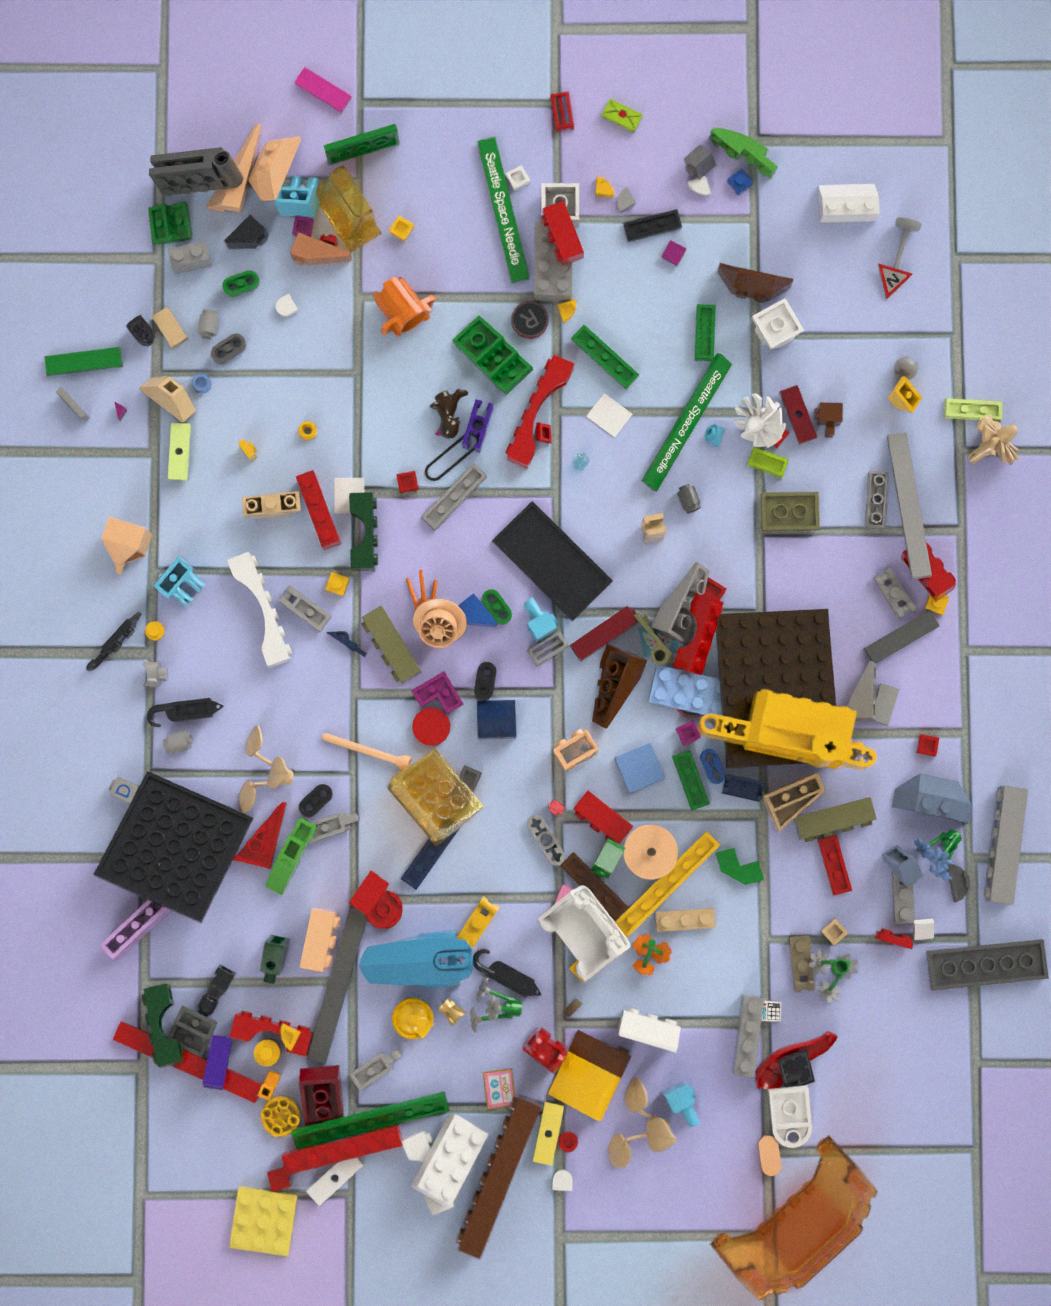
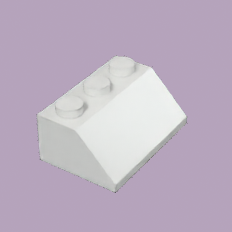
M874 184L818 186L820 223L876 221L880 214L879 195Z
M628 1007V1010L622 1011L617 1034L628 1039L676 1052L681 1027L677 1026V1022L674 1020L666 1019L665 1022L660 1021L656 1015L647 1013L646 1016L640 1015L639 1010Z

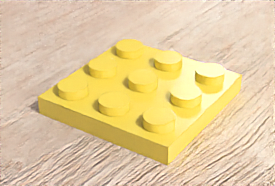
M239 1186L229 1248L288 1256L298 1195Z

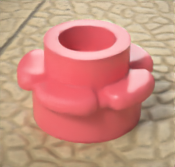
M555 799L550 803L548 802L550 806L548 808L549 811L556 816L559 813L563 815L566 807Z

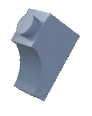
M896 845L881 854L883 860L890 866L898 880L906 886L916 883L918 879L923 877L915 858L900 846Z

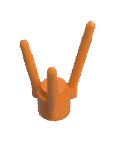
M421 569L419 570L421 599H418V602L410 579L406 578L414 603V611L420 604L430 600V598L425 596L424 577ZM437 580L433 582L431 599L436 598Z

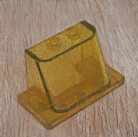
M345 166L338 167L327 180L318 185L316 195L320 200L319 206L349 252H353L381 235V231L376 225L373 210Z

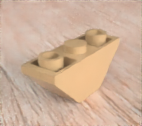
M170 376L152 377L139 388V390L182 423L195 414V409L185 388Z
M299 491L242 497L243 516L272 518L301 511Z

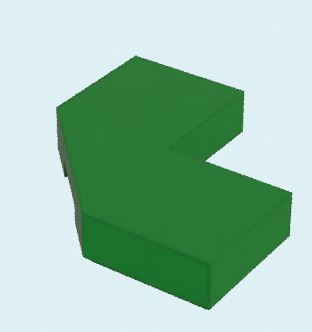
M735 848L715 853L720 871L738 882L747 885L764 880L759 861L740 866Z

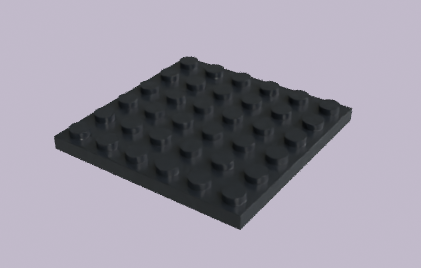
M147 771L93 875L202 924L253 821V817Z

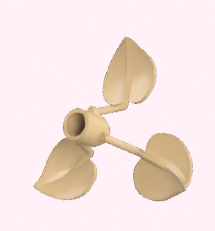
M256 725L250 732L245 750L248 757L254 755L271 765L270 775L267 782L252 784L248 780L243 784L239 793V808L243 814L247 813L254 804L256 797L255 787L268 785L270 789H275L280 784L289 786L293 780V771L287 769L282 757L278 756L271 762L259 755L258 750L262 746V732L259 725Z
M634 1077L625 1092V1103L630 1112L636 1113L638 1111L639 1114L650 1118V1121L646 1124V1133L624 1139L622 1134L618 1133L611 1138L608 1153L614 1168H623L629 1163L631 1159V1149L627 1144L629 1141L648 1136V1146L654 1152L666 1150L677 1141L670 1131V1124L667 1119L656 1118V1115H650L642 1110L646 1108L648 1099L646 1090L638 1077Z

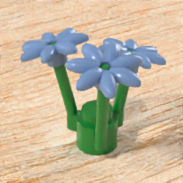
M951 829L947 834L942 832L929 843H923L920 838L914 840L917 846L916 850L921 852L922 858L936 862V867L930 865L929 871L945 881L952 879L949 876V872L946 871L948 869L947 864L953 863L950 859L962 840L961 835ZM942 840V845L945 847L943 852L940 848H937L936 852L930 850L931 846Z

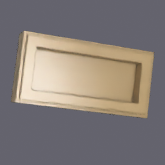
M168 306L152 316L172 349L188 340Z

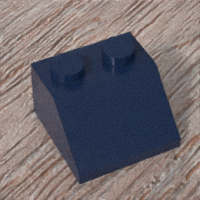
M515 700L477 701L478 740L516 738Z

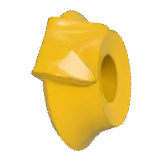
M415 997L406 998L400 1001L394 1008L392 1024L396 1032L404 1038L424 1039L434 1026L433 1013L430 1006L424 1000Z

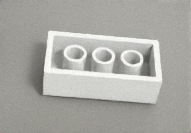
M456 1114L448 1115L411 1187L442 1206L451 1207L488 1134Z

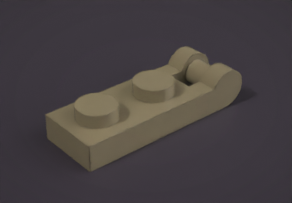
M809 935L789 937L794 991L801 992L802 989L813 991L815 990L813 968L808 966L812 962L810 958ZM806 975L807 981L800 982V976Z

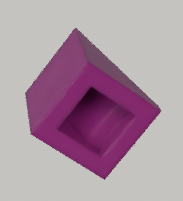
M114 402L118 419L121 421L127 409Z

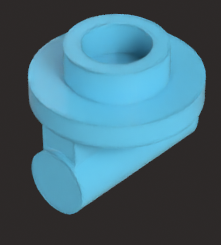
M716 424L711 425L705 431V440L713 446L719 447L725 429Z

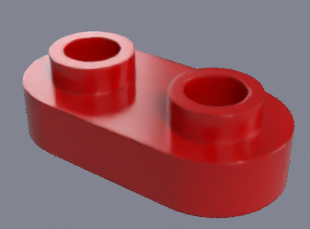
M881 928V931H876L875 939L908 949L913 948L914 942L910 941V936L900 934L899 937L893 936V931Z

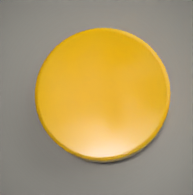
M287 1096L273 1097L264 1105L261 1111L262 1125L274 1137L291 1134V1130L296 1129L300 1123V1108L293 1099Z

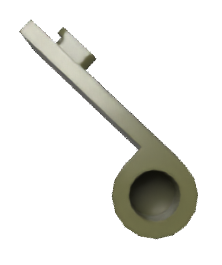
M636 613L634 615L635 618L658 644L651 651L652 662L660 666L670 665L674 658L672 651L655 630L651 628L650 624L652 621L648 616L644 614L643 617Z

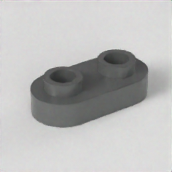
M232 334L216 344L211 350L212 359L218 364H225L246 349L244 337L240 334ZM239 342L240 346L234 347V344ZM223 352L224 356L219 358L218 354Z

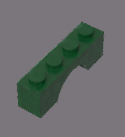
M372 492L349 493L350 514L360 519L365 525V536L362 542L355 548L350 549L351 570L375 571V566H378V554H375V547H378V535H374V528H378L377 516L374 517V509H377V498H374Z
M165 983L144 988L142 1002L147 1007L148 1012L145 1014V1019L151 1029L149 1041L154 1046L155 1052L152 1053L154 1064H157V1067L164 1068L185 1063L181 1043L170 1040L162 1028V1019L165 1012L174 1005L171 985Z

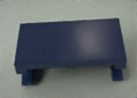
M726 774L721 794L759 802L762 799V791L765 788L766 782Z

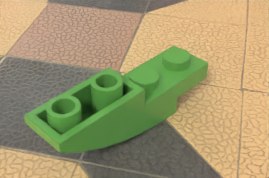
M713 128L709 136L711 142L715 146L723 148L730 158H735L738 161L741 156H744L745 161L755 165L762 175L769 178L774 176L778 166L766 157L768 149L761 143L732 130Z
M302 817L299 818L274 863L265 887L283 895L318 826Z

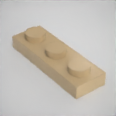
M714 908L655 912L657 932L715 928Z

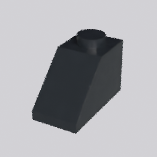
M249 215L224 242L228 249H256L267 241L269 235L267 230L253 216Z

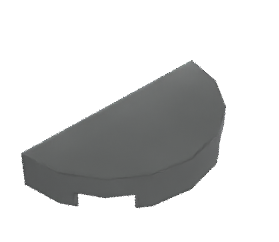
M947 864L948 869L946 871L952 877L949 880L953 901L956 903L967 894L970 888V879L967 872L961 867Z

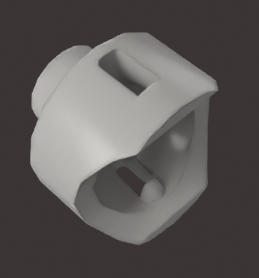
M144 661L143 666L147 672V682L143 687H159L161 681H167L168 669L162 668L160 661Z

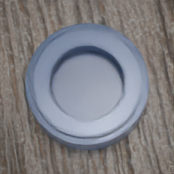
M200 373L193 377L192 386L196 392L206 393L210 390L212 383L206 374Z

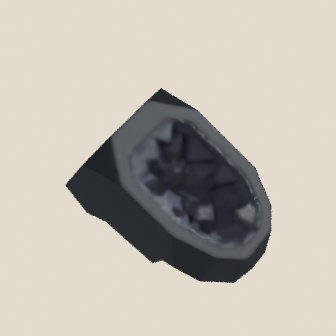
M141 315L128 322L126 327L139 344L146 347L153 344L155 338L154 331Z

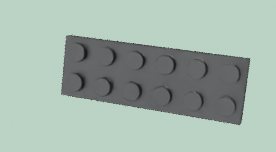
M1044 939L926 951L931 990L1049 979Z

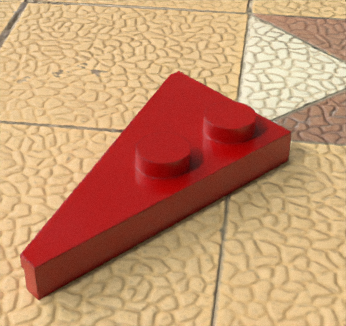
M281 802L270 817L234 857L235 861L271 869L287 806L286 802Z

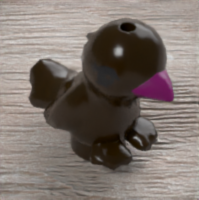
M457 389L453 394H449L446 390L434 397L436 402L430 404V408L437 409L441 418L440 426L435 435L451 439L458 434L461 422L458 421L459 417L454 418V414L459 400L468 395L467 390Z

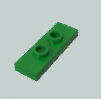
M696 305L694 361L712 362L714 359L716 305Z

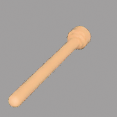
M327 733L322 735V740L394 763L399 767V770L407 772L411 762V757L409 756L397 757Z

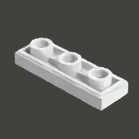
M358 1157L337 1162L306 1192L320 1206L364 1165ZM332 1175H338L339 1179L333 1180Z

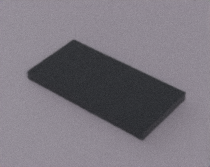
M533 501L492 540L572 622L613 582Z

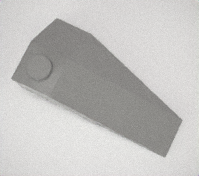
M699 562L694 563L659 609L651 628L686 646L693 640L696 634L697 623L695 617L690 613V608L695 593L700 595L705 593L709 575L707 568Z

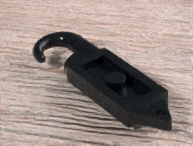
M139 611L130 619H126L103 644L102 650L96 659H92L87 664V671L95 670L112 652L116 653L121 648V642L125 638L128 639L135 632L134 628L136 627L135 624L142 615Z
M211 698L157 704L148 710L147 720L151 726L161 727V724L155 723L152 717L154 713L165 711L167 718L173 722L212 718L224 705L212 701Z
M480 949L473 955V966L482 974L525 998L527 996L542 995L534 979L502 961L492 963L489 968L479 962V956L484 953L490 954L489 950Z

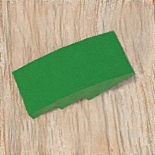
M479 315L452 340L460 351L505 395L512 391L533 371L532 366L519 355L518 351L507 343L504 337Z

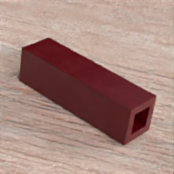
M626 606L570 644V648L579 661L582 662L638 623L634 616L636 614L633 608L629 609Z

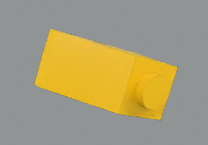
M906 376L900 378L887 397L895 408L910 413L914 412L922 400V396Z

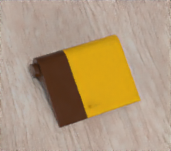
M578 1030L568 1050V1056L563 1061L548 1095L598 1121H602L632 1057L629 1055L630 1051L621 1046L618 1049L611 1047Z

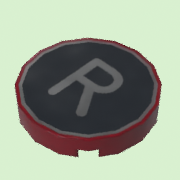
M534 301L520 303L512 313L511 324L513 330L522 338L535 339L540 337L548 326L546 309Z

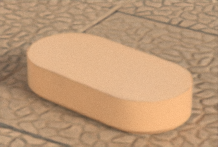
M764 1135L758 1141L761 1168L766 1175L775 1176L781 1170L778 1142L773 1136Z

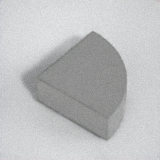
M627 187L621 191L618 197L617 208L619 213L636 205V201Z

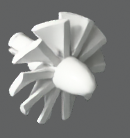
M755 393L752 396L757 405L756 409L751 405L748 397L743 398L741 402L749 408L750 412H746L738 405L735 407L738 416L749 418L748 420L734 419V423L744 431L740 436L746 440L753 441V446L755 447L767 446L768 448L776 444L782 438L781 436L786 427V423H782V407L777 409L781 405L778 402L773 403L771 398L767 396L766 406L762 408V398Z

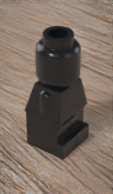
M221 964L215 971L217 976L210 983L207 993L202 996L198 1003L197 1012L206 1017L214 1013L218 1005V999L227 991L236 972Z

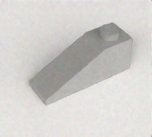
M869 661L850 698V703L847 705L850 710L857 711L855 722H876L877 665L873 661Z

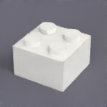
M542 183L541 215L543 208L564 201L574 227H579V183Z

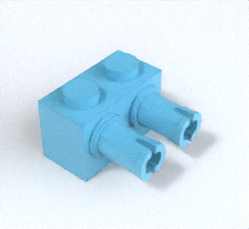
M291 176L289 186H282L277 199L274 200L280 214L316 217L320 205L316 191L320 181L315 177L313 179L309 177L306 188L300 187L302 179L298 176Z
M177 556L153 584V587L167 598L173 596L186 607L193 597L181 589L180 584L186 582L196 592H199L201 588L197 584L203 588L206 583L192 573L193 567L180 556Z
M534 598L524 603V608L531 618V621L527 623V629L536 643L541 642L557 631L558 621L553 613L549 615L547 611L542 612Z
M682 1081L662 1092L673 1114L681 1112L690 1128L700 1123L692 1107L695 1104L693 1098L696 1095L689 1084L685 1085Z

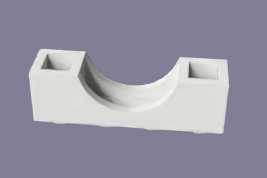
M424 1129L403 1138L401 1141L409 1160L424 1162L433 1144L430 1133L426 1134ZM425 1195L432 1216L455 1206V1202H453L451 1207L442 1206Z

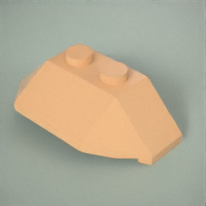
M299 136L268 141L260 150L248 181L262 201L277 199L300 144L301 138Z

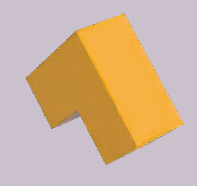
M270 1070L258 1096L270 1100L282 1074Z

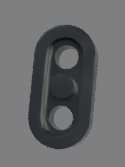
M483 662L477 669L474 693L480 700H488L493 695L497 671L495 665L491 662ZM485 669H490L491 673L489 675H484L483 671ZM485 687L488 691L486 694H481L480 689Z
M326 784L316 786L299 803L300 813L306 817L316 815L332 799L333 791L331 787ZM323 790L327 792V796L324 798L320 796V792ZM307 804H312L313 808L311 811L306 810Z

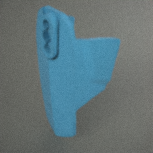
M456 930L426 932L396 942L368 946L361 957L359 967L365 979L371 984L419 985L424 988L460 986L459 981L467 979L474 969L473 952L466 940L456 938ZM461 956L465 957L464 963L460 962ZM442 957L448 959V962L444 965L441 963Z

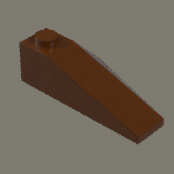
M606 645L600 661L599 668L602 669L601 680L597 682V686L600 687L599 695L595 698L592 722L606 729L609 727L640 680L647 663L646 659L615 646Z

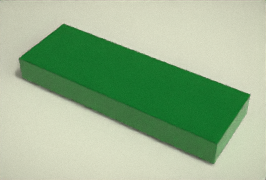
M688 750L672 756L691 811L709 805L710 803L691 751Z

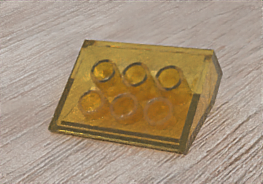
M433 749L394 776L387 787L435 846L450 837L484 808L480 800L436 749Z

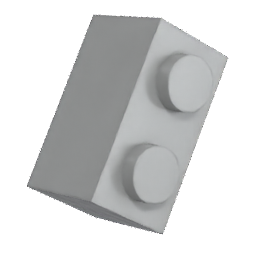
M205 241L168 249L171 267L175 274L212 266L209 249Z

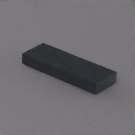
M675 209L624 222L623 227L627 241L631 242L682 229L678 210Z

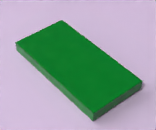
M395 123L323 146L328 164L333 165L399 145L400 142Z

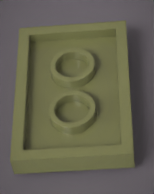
M819 492L761 493L762 531H819Z

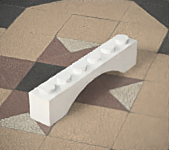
M246 552L228 559L233 577L254 593L262 607L265 618V635L261 650L267 666L272 668L290 661V655L293 653L289 643L285 644L283 637H286L283 627H279L276 621L279 619L278 613L275 608H271V595L263 587V584H266L262 573L258 574L256 567L259 564L256 556Z

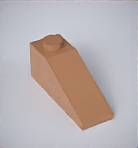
M299 232L290 251L293 261L300 265L304 263L316 265L350 262L352 260L351 252Z

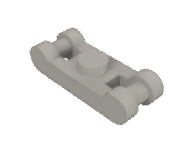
M888 568L884 570L885 573L882 575L878 574L873 577V580L895 615L901 619L907 612L916 610V606L897 580L893 570ZM889 579L891 585L886 587L884 582ZM902 600L905 605L900 608L897 603Z

